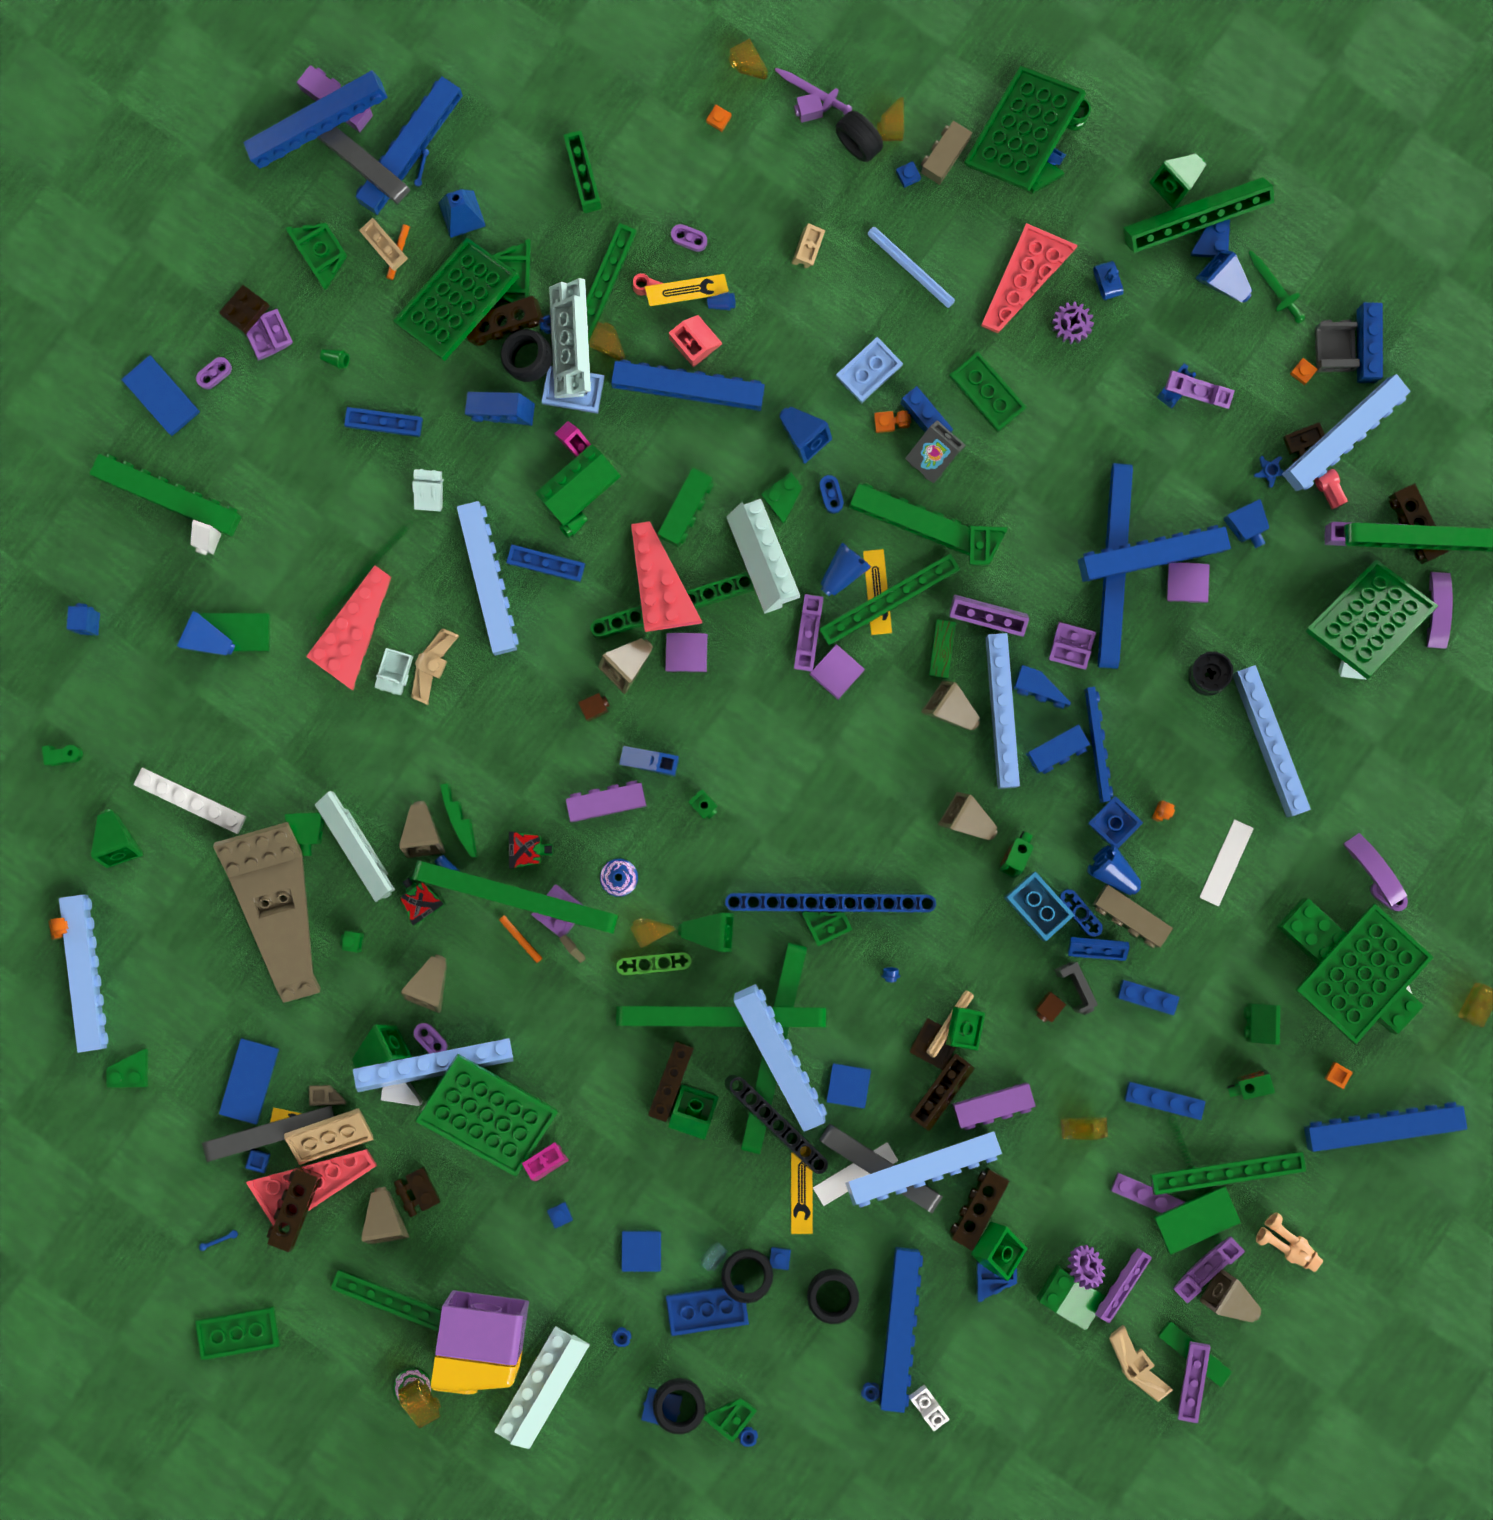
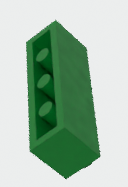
M582 130L564 134L583 212L585 214L601 210V202Z
M692 467L658 532V538L678 548L680 544L684 545L689 535L687 534L689 527L693 528L696 523L697 517L695 515L698 510L702 511L706 503L704 500L706 494L710 495L714 488L713 477Z

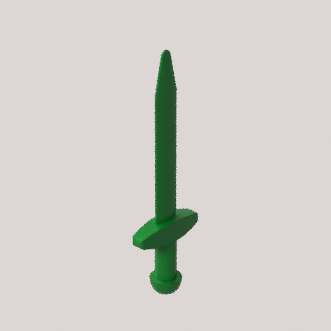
M1250 250L1249 255L1254 266L1281 301L1275 311L1280 312L1288 308L1295 318L1294 321L1298 324L1302 323L1305 320V315L1301 314L1294 305V302L1300 297V293L1289 296L1263 260Z

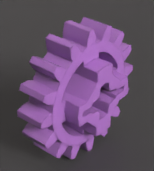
M1067 302L1065 308L1060 306L1059 312H1055V319H1053L1052 324L1056 326H1054L1053 331H1058L1057 338L1063 337L1062 342L1069 339L1070 344L1074 340L1080 343L1081 338L1085 340L1088 337L1087 334L1091 333L1092 329L1089 327L1094 325V322L1090 321L1093 315L1087 314L1090 310L1089 308L1082 309L1084 304L1078 307L1076 302L1072 306ZM1076 318L1075 324L1070 328L1071 321Z
M1088 1245L1074 1248L1073 1251H1070L1071 1257H1068V1260L1071 1262L1068 1268L1072 1269L1070 1276L1074 1275V1282H1079L1080 1288L1085 1287L1088 1290L1099 1287V1284L1103 1283L1102 1278L1105 1277V1274L1102 1272L1105 1267L1101 1264L1103 1259L1098 1258L1099 1252L1094 1253V1248H1088Z

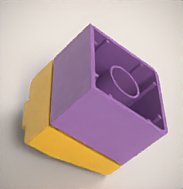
M452 1290L442 1306L431 1388L435 1391L475 1394L477 1390L511 1387L520 1368L529 1301Z

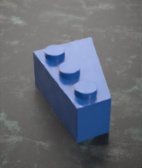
M468 392L465 414L475 422H483L485 420L496 423L503 422L532 426L535 403L520 393Z

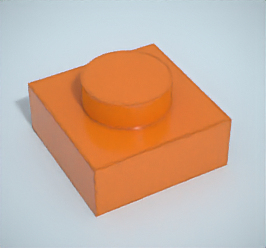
M715 105L707 117L706 123L722 132L731 119L732 114Z
M1302 358L1290 375L1305 385L1318 369Z
M1333 1062L1324 1079L1344 1089L1353 1072Z

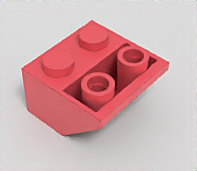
M699 315L682 321L669 332V340L693 368L722 345V342Z

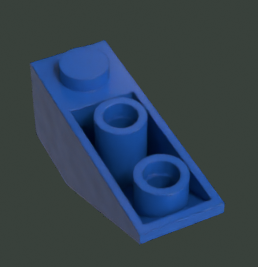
M1024 665L1020 667L1013 687L1014 690H1017V694L1022 696H1028L1029 694L1035 696V700L1046 703V700L1053 702V706L1061 709L1070 706L1071 702L1041 671Z
M623 746L619 765L675 777L679 756Z

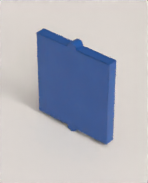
M649 1387L646 1401L643 1402L642 1421L658 1424L653 1411V1400L658 1389ZM669 1393L662 1404L665 1417L673 1422H676L677 1416L680 1414L681 1395Z

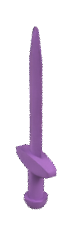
M775 68V71L785 80L809 94L819 92L820 100L824 102L822 106L823 112H826L831 106L842 111L843 115L852 111V107L849 104L845 105L836 99L839 91L837 88L827 94L796 75Z

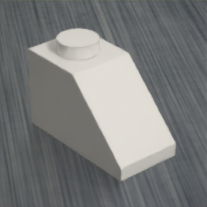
M193 520L191 545L200 554L207 555V553L214 555L221 533L210 525Z
M410 1082L382 1088V1101L415 1106L422 1105L423 1100Z

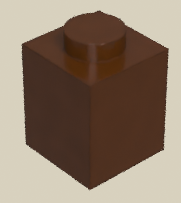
M600 693L578 702L587 721L607 713L606 707L610 706L606 697H601Z
M1048 992L1034 1010L1038 1012L1036 1016L1044 1023L1046 1021L1052 1023L1066 1004L1052 992Z

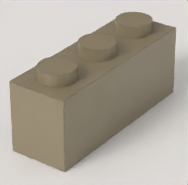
M955 121L950 126H945L941 133L942 138L940 141H935L931 148L932 153L930 156L926 155L921 163V166H923L921 173L939 185L970 141L972 135L971 131Z

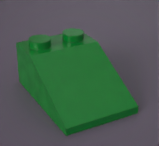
M1056 1265L1036 1298L1055 1313L1087 1331L1096 1316L1095 1313L1098 1310L1099 1304L1104 1301L1106 1296L1094 1288L1088 1290L1085 1287L1080 1288L1079 1282H1074V1275L1070 1276L1068 1271Z

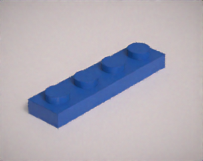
M347 407L344 426L420 437L423 418Z
M512 544L506 562L517 567L580 583L585 568V563Z
M1129 1081L1124 1098L1128 1102L1198 1120L1202 1119L1206 1102Z

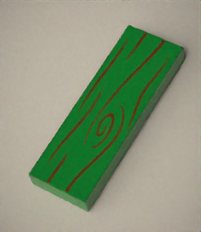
M936 620L929 670L930 677L948 679L956 622Z

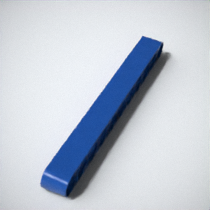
M1113 463L1111 467L1106 548L1112 547L1113 550H1118L1119 546L1128 544L1133 465ZM1126 573L1103 578L1098 648V667L1118 669Z
M732 893L726 897L725 904L732 911L931 912L936 907V900L931 895ZM733 896L737 897L740 901L739 905L735 908L730 907L728 904V900ZM750 897H756L759 900L757 907L751 908L747 902ZM789 897L796 898V907L789 908L786 900ZM828 897H832L836 901L835 906L831 909L825 905V900ZM848 897L853 898L855 901V905L851 909L847 908L844 904L845 899ZM868 897L874 901V906L871 909L864 906V900ZM768 898H777L778 905L775 908H770L767 905ZM807 898H815L817 903L814 908L806 906ZM885 898L893 900L892 908L886 909L883 906ZM905 898L912 900L913 904L910 909L903 907L902 902ZM925 898H929L932 902V906L929 909H925L922 906V901Z

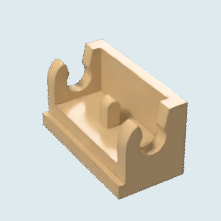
M809 223L805 226L792 264L798 265L801 263L804 264V268L814 265L825 230Z

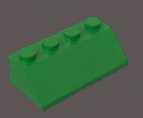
M591 444L535 494L554 517L565 526L616 482L621 475L606 457Z

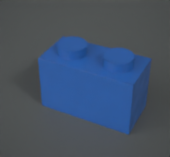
M76 603L75 606H68L67 630L79 635L98 636L100 613L95 611L93 607H87V604Z

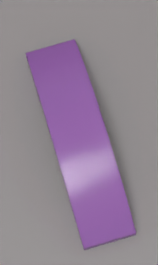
M1172 370L1165 387L1168 391L1227 409L1230 407L1235 391Z
M1430 572L1429 591H1432L1431 600L1438 607L1430 615V628H1427L1426 647L1446 649L1450 636L1453 608L1450 573Z
M807 594L804 596L794 669L813 672L824 597Z
M1360 833L1343 843L1354 860L1357 859L1378 886L1380 894L1390 907L1407 896L1393 871Z
M1231 1236L1204 1255L1179 1280L1173 1289L1188 1304L1202 1291L1201 1288L1227 1264L1231 1265L1245 1250Z

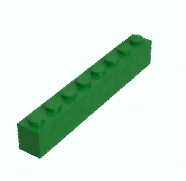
M1264 177L1125 226L1123 227L1125 244L1133 253L1272 204L1274 203L1273 185Z
M108 453L105 456L98 454L89 473L94 478L186 518L210 525L217 531L233 537L242 517L237 513V509L229 505L226 508L222 507L219 501L212 498L206 500L202 498V494L194 490L191 493L185 491L186 487L175 483L173 486L168 483L169 480L161 476L155 478L151 476V472L143 468L140 471L136 470L133 464L126 461L120 463L116 461V457Z
M863 483V485L858 484L850 503V509L969 556L971 525L967 527L962 525V522L957 519L951 518L949 520L944 518L942 513L936 511L933 513L929 512L922 505L916 504L914 506L909 504V501L902 497L894 498L887 491L881 490L879 492L874 490V487L867 483Z

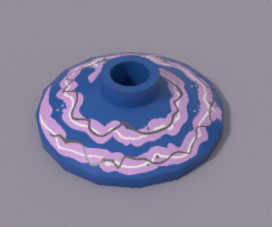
M613 859L607 862L600 874V883L603 889L608 894L616 897L630 894L636 888L638 882V872L635 866L624 859ZM617 874L622 875L621 881H616L615 876Z

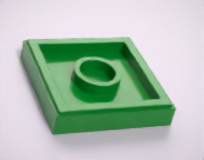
M953 1006L946 1045L978 1051L985 1012Z

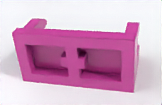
M556 1142L522 1163L532 1181H538L569 1161L567 1156L561 1151L560 1145L556 1144Z

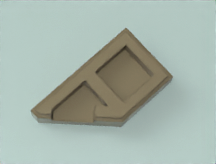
M564 934L559 938L568 952L580 963L586 959L585 955L579 951L575 943L567 935Z
M331 1085L309 1086V1106L347 1104V1101Z

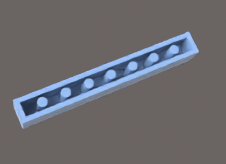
M1397 374L1388 377L1284 471L1282 475L1295 491L1309 489L1314 484L1313 480L1315 478L1322 477L1327 472L1326 468L1339 462L1340 456L1343 453L1346 454L1354 448L1353 444L1364 439L1367 436L1366 432L1369 429L1376 428L1380 424L1379 420L1382 417L1386 418L1393 412L1392 408L1395 405L1399 406L1406 400L1405 396L1411 391Z
M476 501L457 506L492 652L496 656L515 651L519 641L517 634H513L512 626H515L512 615H508L507 608H510L508 597L503 595L502 590H505L503 578H499L498 572L501 571L499 561H495L494 558L496 548L494 542H490L489 535H492L490 525L485 522L484 517H488L485 505L481 506L480 502Z
M1007 633L988 634L986 636V651L998 789L1017 788L1020 786L1008 635Z
M1256 665L1235 672L1233 674L1235 684L1286 817L1311 810Z
M88 895L59 898L61 918L67 921L69 928L67 933L63 934L77 1053L105 1049L108 1044V1034L105 1033L104 1028L106 1024V1016L102 1012L104 999L103 995L100 994L101 977L97 971L99 959L95 954L97 941L95 936H93L94 920L90 914L92 902Z
M756 984L735 993L734 1003L803 1132L824 1124L825 1115H827L824 1105L818 1102V1094L815 1088L810 1087L807 1073L805 1071L802 1072L798 1056L793 1055L789 1039H785L782 1034L784 1031L779 1022L776 1023L774 1011L771 1006H767L763 990H759Z
M510 1038L353 1069L356 1090L362 1092L442 1076L457 1053L481 1067L512 1062L513 1055Z
M993 1131L857 1178L845 1184L853 1206L859 1204L861 1208L871 1204V1199L877 1198L878 1201L889 1198L888 1194L895 1191L896 1195L907 1192L906 1187L913 1185L914 1188L926 1185V1180L932 1179V1182L944 1179L943 1174L950 1172L952 1176L961 1173V1168L968 1166V1169L980 1166V1161L986 1160V1163L998 1160L997 1155L1002 1154Z

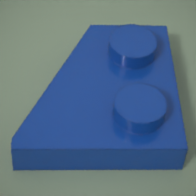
M1230 219L1206 227L1192 250L1191 256L1214 258L1221 250L1229 251Z
M977 1262L978 1302H982L985 1298L993 1294L996 1295L1003 1289L1017 1284V1267L1009 1281H1005Z

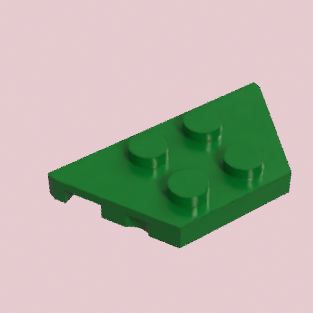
M327 223L315 226L303 225V227L285 228L322 287L326 290L347 258V254Z
M527 239L518 246H511L506 251L493 255L519 275L515 283L500 298L508 303L530 296L531 239Z

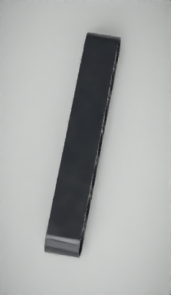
M729 1075L726 1078L725 1088L808 1169L816 1174H822L827 1170V1160L743 1078L737 1075ZM735 1080H738L739 1086L733 1090L732 1084ZM752 1093L753 1098L747 1103L746 1096ZM766 1107V1113L760 1116V1109ZM776 1120H779L780 1124L778 1128L774 1129L773 1123ZM793 1133V1139L787 1142L788 1134ZM806 1146V1152L800 1155L801 1148ZM819 1159V1166L814 1168V1162Z

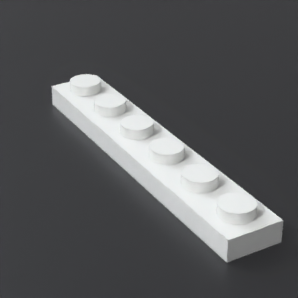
M141 768L134 783L135 786L236 834H239L247 818L145 768Z

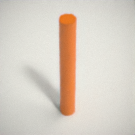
M405 224L402 225L396 244L401 251H403L410 226ZM389 266L386 278L393 280L396 270L394 271Z
M505 915L499 919L536 963L543 959Z

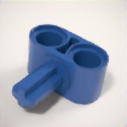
M1114 261L1094 266V276L1103 300L1123 295V286Z

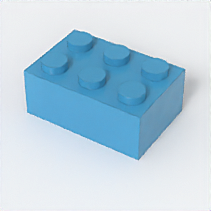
M1036 871L1028 875L1004 897L1042 941H1047L1075 916Z

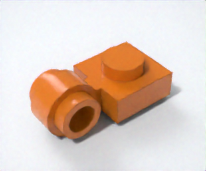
M893 411L874 413L876 433L895 431L896 424L899 428L910 427L911 415L908 414V411H899L896 417H894Z
M1163 800L1159 801L1152 819L1157 822L1163 821V819L1169 820L1170 817H1173L1175 805Z
M55 918L48 921L52 940L60 939L63 937L62 934L67 933L69 928L64 918Z

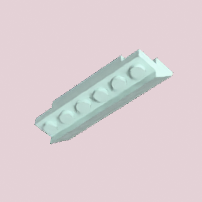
M578 278L569 283L559 282L549 287L555 398L584 397V393L591 391L585 279Z
M758 499L747 504L741 502L726 518L765 614L782 608L783 603L800 598V593L762 500Z
M329 791L315 804L316 808L374 901L377 902L382 898L389 897L395 889L386 876L388 872L349 810L343 807L334 792Z
M555 1326L494 1432L510 1441L511 1445L530 1449L590 1344Z

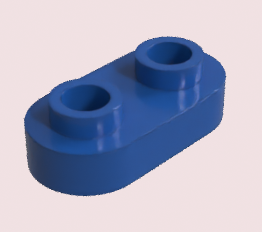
M824 476L819 485L824 506L828 512L835 514L842 510L844 504L840 486L834 476ZM830 483L832 488L827 489L825 485ZM832 501H835L837 503V506L832 507L830 503Z

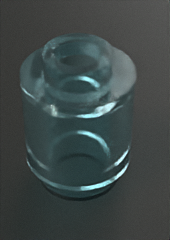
M717 1241L715 1244H711L700 1257L702 1260L700 1264L707 1271L711 1269L715 1271L726 1259V1254L729 1251Z

